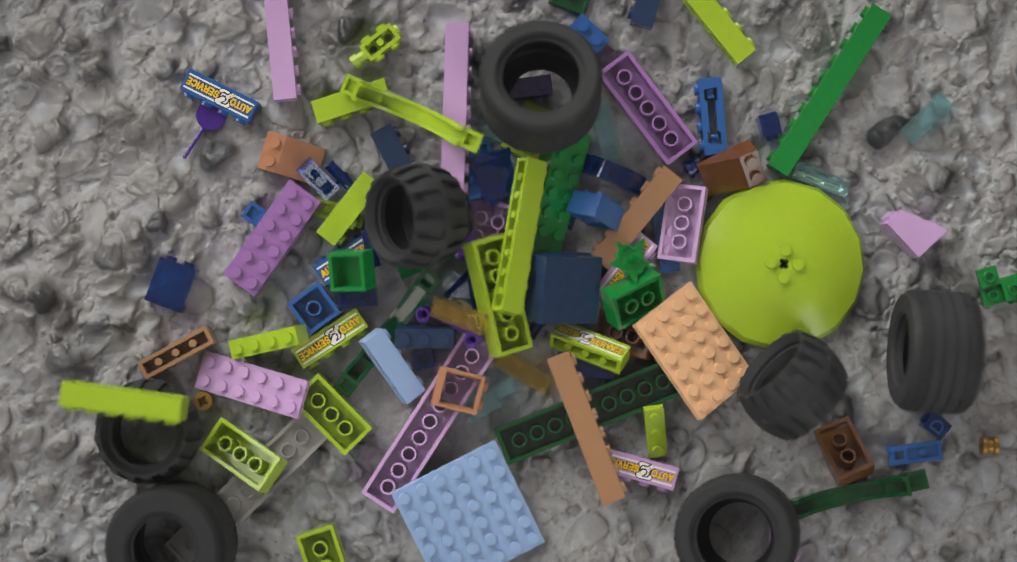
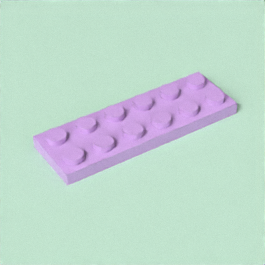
M204 351L195 388L300 419L311 381L237 359L232 360L230 357L214 352Z

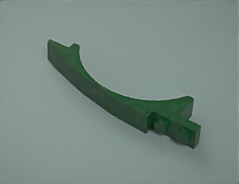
M425 268L417 280L410 286L402 300L380 327L388 331L391 335L390 340L392 343L395 341V328L398 325H407L416 314V310L423 305L442 280L428 268ZM364 349L342 372V376L333 386L347 398L352 395L375 366Z
M919 469L846 484L839 488L834 487L789 500L794 506L799 520L821 511L852 503L881 498L913 496L912 492L929 489V483L925 469Z

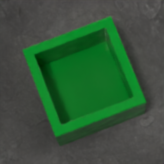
M345 249L327 253L331 292L368 291L376 288L373 249Z

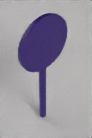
M203 105L198 107L196 119L202 128L183 155L184 159L187 158L205 129L217 130L225 124L227 117L219 114L217 108L211 106L209 109Z

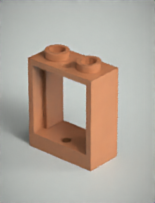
M440 366L431 404L477 415V411H482L484 400L480 399L482 392L486 393L489 382L485 381L486 376ZM447 373L480 380L473 408L440 400Z

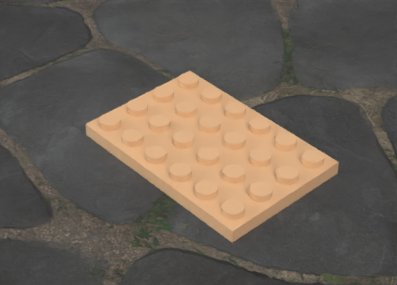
M691 281L687 282L632 325L697 421L702 420L737 391L740 384L739 381L746 372L748 364Z

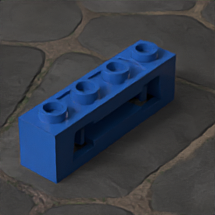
M721 77L698 79L696 84L693 85L694 96L698 98V103H695L696 115H699L700 121L697 122V133L701 134L698 148L699 153H702L703 157L714 156L727 150ZM714 89L716 99L713 102L716 133H719V144L717 140L718 134L709 136L710 144L708 143L710 128L707 101H705L704 92L706 91V100H713Z

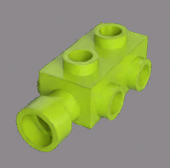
M382 23L375 29L377 33L372 37L367 35L360 41L361 45L359 47L362 51L349 57V60L357 70L361 69L368 60L371 63L375 61L376 63L380 62L386 57V52L390 49L394 51L401 45L400 41L402 39L399 35L402 32L396 25L391 26L390 23L387 25ZM388 35L392 36V40L390 42H387L385 40L386 36ZM373 47L377 48V52L374 54L370 52Z

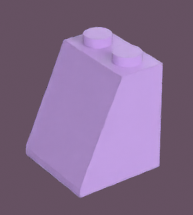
M903 210L889 211L881 218L883 222L879 224L910 259L920 257L947 232L944 227Z

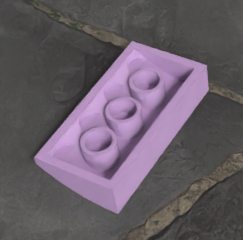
M679 184L667 198L657 259L698 264L708 196L707 187Z

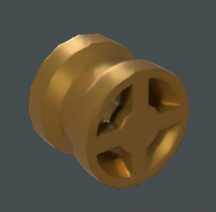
M208 391L199 392L193 398L196 409L200 411L212 408L215 402L213 394Z
M980 437L979 451L981 456H986L987 454L999 455L1000 443L998 437H992L991 439Z

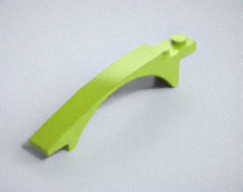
M346 74L340 92L351 96L353 101L372 106L410 121L439 135L451 144L460 146L473 153H477L484 137L483 134L440 113L351 74Z

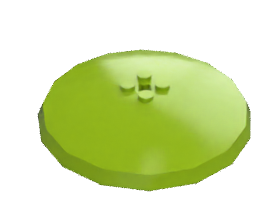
M788 179L764 181L751 188L739 190L723 199L703 225L698 264L695 265L698 292L720 325L741 342L767 348L774 340L793 330L807 332L818 339L835 331L857 304L865 275V264L861 237L845 208L817 187ZM780 259L781 261H785V268L779 267V265L781 264Z

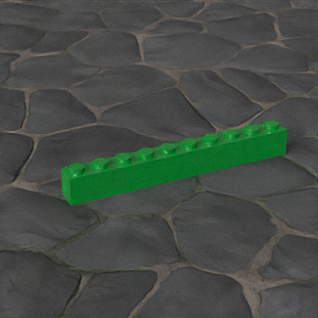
M874 3L869 7L865 6L859 14L861 16L858 23L854 22L849 30L850 36L848 39L844 38L838 47L841 50L829 60L828 64H830V67L827 71L823 70L818 77L819 84L817 87L813 86L807 94L809 99L806 103H801L797 110L799 112L796 119L792 118L788 123L787 128L789 130L785 135L781 134L776 144H778V147L775 151L771 150L766 157L768 161L766 166L785 178L789 175L892 15Z

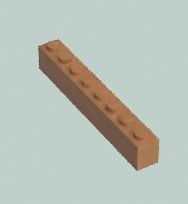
M565 351L547 358L549 368L603 506L625 498L624 492H627L623 480L619 482L617 477L620 471L616 462L612 463L610 456L613 455L609 444L605 445L603 438L606 436L602 426L598 427L596 419L599 418L595 408L591 409L588 401H591L588 390H584L581 383L584 382L581 372H577L574 365L577 364L574 354H569V351Z

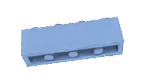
M375 328L362 338L359 343L401 403L409 404L425 391L422 386L424 383L418 375H414L412 365L403 359L400 348H395V345L390 340L391 335L388 331L382 328Z

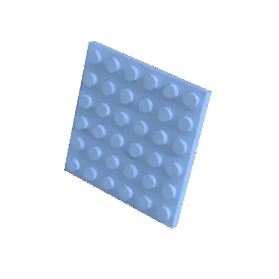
M495 440L391 492L425 562H508L545 542Z

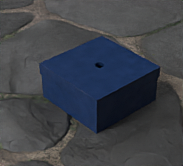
M533 252L530 262L531 269L527 280L528 287L525 293L524 310L527 321L539 324L597 323L602 257L591 255L588 252Z

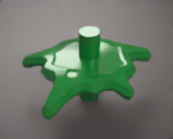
M644 239L640 240L635 246L630 244L621 245L620 242H616L618 250L615 254L616 259L610 262L609 266L619 268L624 274H628L634 283L638 282L637 277L639 274H642L643 269L656 267L655 264L648 263L644 259L642 253L645 243Z

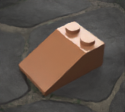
M268 131L257 168L315 186L326 149Z

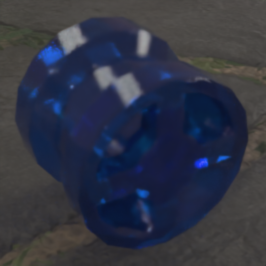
M696 155L692 156L691 160L682 162V166L690 179L699 173L696 164L700 160Z

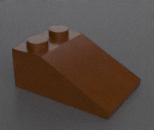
M749 139L696 164L704 187L708 188V196L748 189L767 180L758 151Z
M603 310L597 333L631 346L630 357L654 362L653 355L632 326L635 323L619 331L606 321Z
M849 416L813 430L828 469L838 488L874 472L875 464Z

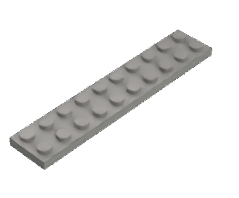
M303 413L300 419L293 418L265 445L288 461L267 494L257 491L236 475L216 493L227 505L229 511H231L236 527L328 439ZM183 526L164 545L180 562H192L194 543L189 531Z

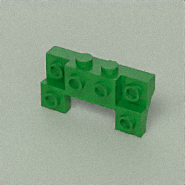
M995 265L975 271L983 308L1002 302H1008V304L1017 302V273L999 278Z

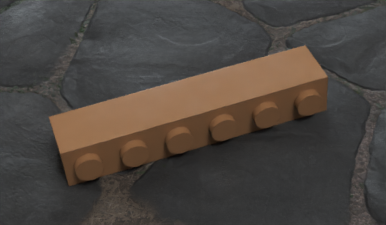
M666 165L662 168L658 166L652 173L654 176L650 183L646 181L640 188L642 193L639 197L634 196L627 204L630 208L626 213L624 212L617 231L607 229L603 234L605 239L602 242L597 241L591 250L594 251L592 255L602 257V265L608 270L611 268L609 266L610 262L616 259L615 254L618 251L616 242H620L621 245L631 244L683 180Z

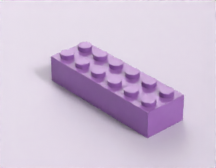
M629 50L602 69L603 86L663 165L668 166L698 143Z
M289 179L223 275L251 295L258 296L311 222L315 213L320 209L323 202L298 183Z

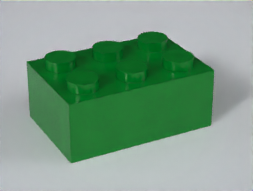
M643 269L642 274H639L637 277V283H634L628 275L600 289L606 321L620 331L639 321L666 300L662 276L654 269Z

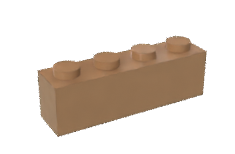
M203 326L140 360L137 364L145 379H152L213 346L218 341L210 326Z

